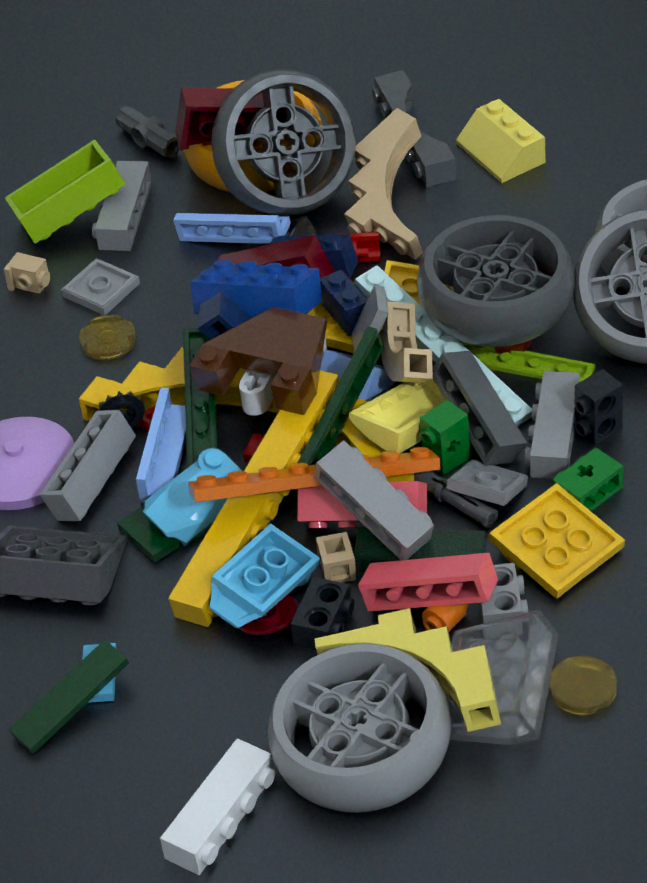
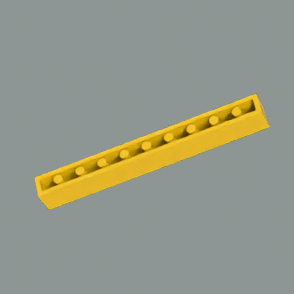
M320 370L317 394L305 415L284 410L279 411L244 471L247 474L258 473L259 469L264 467H276L278 470L288 469L291 464L298 463L340 381L337 374ZM290 490L227 498L168 598L175 618L209 627L213 618L218 616L209 607L212 575L267 527L269 521L275 518L283 497L287 496Z

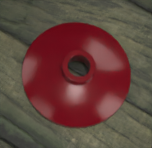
M286 595L265 615L239 627V629L244 633L252 635L270 634L279 631L291 624L299 607L295 598Z

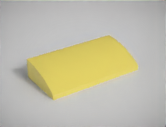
M433 379L427 383L404 382L349 412V419L375 444L386 451H397L400 454L421 441L420 417L446 400Z

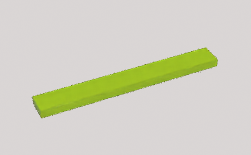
M459 340L460 343L491 370L538 379L543 378L544 371L580 373V382L593 375L595 370V364L531 351H510L511 354L508 352L500 354L495 353V347L474 345Z

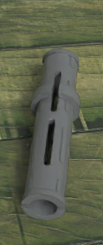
M432 471L416 473L414 480L427 483V491L432 493L437 501H445L486 528H490L497 520V510L487 506L475 497L446 489L448 478H441Z

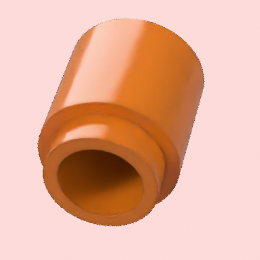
M469 604L427 607L422 613L425 629L428 631L447 626L449 633L466 615V609Z

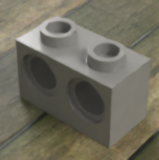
M515 563L494 565L498 581L488 602L479 603L484 637L523 633V619H529L527 599H520V595L525 594L523 576L516 575Z

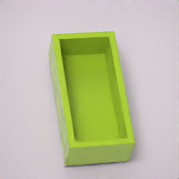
M94 139L6 196L5 199L36 244L40 240L50 237L52 232L60 227L73 222L83 212L95 208L106 197L118 193L120 188L125 186L126 183L111 159Z

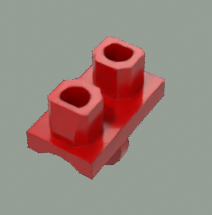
M371 231L350 234L358 262L381 261L379 232Z

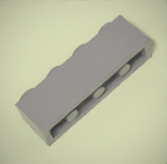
M117 161L115 167L126 185L120 188L119 192L115 195L106 197L103 205H100L98 208L97 223H93L92 236L94 239H97L99 250L131 251L152 184L149 162Z
M544 371L542 383H536L535 400L539 402L538 404L533 403L532 422H535V425H529L528 442L532 443V446H526L525 464L530 465V477L554 479L559 472L566 470L570 465L575 431V385L580 383V373Z
M120 410L95 412L41 492L40 497L57 521H81L136 437Z
M343 440L316 463L314 478L400 560H407L431 539L434 524H432L429 515L415 508L410 503L408 496L402 490L395 489L387 481L386 476L380 469L373 468L365 461L363 454L356 447H351Z

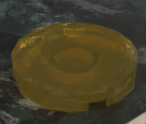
M103 315L90 320L89 325L85 329L84 326L82 327L79 334V342L82 351L90 358L111 360L123 356L133 348L136 342V332L130 320L127 322L119 315Z
M593 656L567 658L556 665L551 673V696L557 701V705L561 709L579 715L594 714L597 709H601L603 706L605 709L610 706L616 697L617 677L613 668L605 661Z

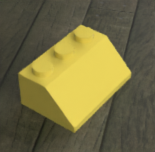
M500 99L477 108L456 139V144L501 183L546 163L545 137Z

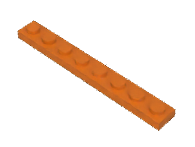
M426 447L412 448L410 453L399 454L397 451L382 452L381 456L372 458L363 455L365 461L373 468L380 469L386 477L440 470V458ZM294 463L288 469L280 470L276 467H264L259 469L258 473L247 474L245 471H233L228 473L227 477L216 478L214 475H203L197 477V481L188 482L189 494L195 502L322 485L314 478L316 465L308 466L306 463Z

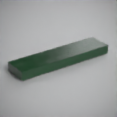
M104 639L8 729L10 734L34 754L129 664L128 659Z

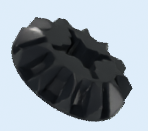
M118 391L117 396L114 397L107 395L106 401L99 403V411L121 409L122 406H125L126 410L120 411L131 428L137 425L145 414V406L141 397L134 396L131 391L125 395Z

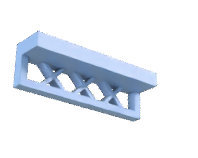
M176 213L173 219L179 240L193 242L270 244L274 237L285 236L291 224L289 217L278 215Z
M160 388L136 477L141 503H144V501L177 476L186 443L185 405L171 404L169 388Z

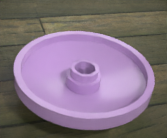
M14 417L0 421V510H19L44 503L40 497L41 492L74 445L73 438L66 429L53 421L38 417Z

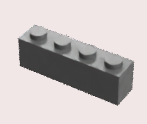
M471 351L442 353L433 366V380L445 400L448 399L468 414L469 440L484 465L514 462L526 446L527 441Z

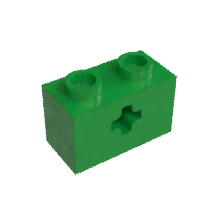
M447 399L420 417L422 447L429 448L440 458V470H436L439 474L445 476L470 459L468 414Z
M595 447L586 455L579 457L566 470L559 472L552 479V486L556 483L559 484L587 509L592 511L623 488V465Z

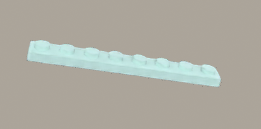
M376 265L355 279V285L367 298L374 284L384 287L387 301L415 304L416 343L421 349L432 350V360L437 362L442 353L469 351L457 339L449 336L437 327L428 317L424 308L379 266ZM474 356L517 427L532 418V408Z

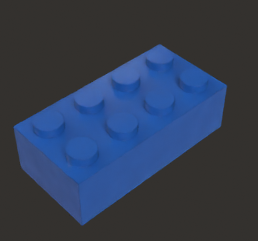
M218 260L214 262V265L200 272L199 276L190 281L194 314H199L200 304L221 291L252 318L272 307L307 314L322 302L319 268H308L305 264L286 267L282 266L281 263L256 265L254 261H245L237 264L231 263L230 260Z

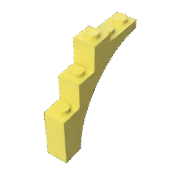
M410 608L378 615L379 624L315 638V647L318 655L330 649L352 644H377L405 652L420 661L436 677L444 693L452 699L462 714L467 732L501 725L485 646L482 645L453 652L447 626L417 633Z

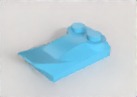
M215 448L206 449L201 452L195 463L144 501L145 508L143 513L167 537L177 538L186 547L210 529L227 498L195 502L189 494L188 482L197 481V477L203 475H214L216 478L227 477L230 472L242 470L221 450Z
M270 523L212 575L209 607L211 611L229 624L239 628L265 615L295 587L306 584L310 579L311 573L319 566L321 558Z

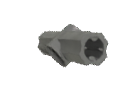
M128 106L119 109V113L115 117L116 124L130 133L139 147L145 148L149 146L170 159L178 155L179 145L177 137L165 129L162 121L157 116L147 118L134 108Z

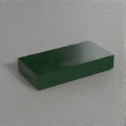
M141 507L118 521V529L148 558L156 563L178 549L179 542L177 538L167 537L143 513L144 508Z

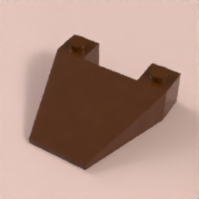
M272 307L202 344L189 365L196 389L224 396L240 368L275 376L270 386L277 409L305 415L317 394L327 327L326 318Z

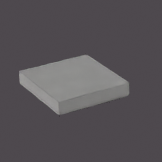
M96 258L64 286L61 292L62 297L102 315H106L140 284L139 276Z
M374 284L352 331L354 352L367 327L376 328L379 333L388 316L386 292L383 286Z
M472 459L448 478L446 489L504 506L527 486L528 476L494 465L485 466L483 462Z

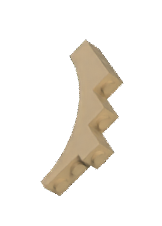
M396 108L356 145L355 163L360 171L349 180L352 189L351 195L356 203L344 215L348 222L347 228L351 234L371 231L379 232V240L382 243L388 242L401 255L407 254L416 260L423 253L418 237L403 225L393 212L391 196L393 182L401 162L422 136L416 118Z

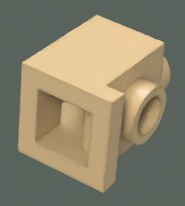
M17 252L3 269L7 287L10 291L18 288L40 294L50 282V272L44 258Z
M347 532L316 537L317 556L321 558L319 563L324 579L340 583L355 581V558Z

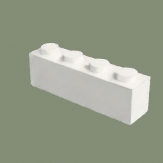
M237 738L160 837L164 858L197 875H200L207 865H211L226 839L232 838L235 834L238 823L246 813L249 814L253 810L257 798L262 791L269 788L273 783L275 770L271 753Z

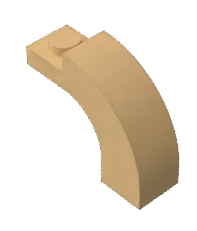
M387 301L388 316L384 322V333L380 335L384 346L381 352L382 361L388 377L392 381L427 383L433 379L432 350L418 349L415 304Z

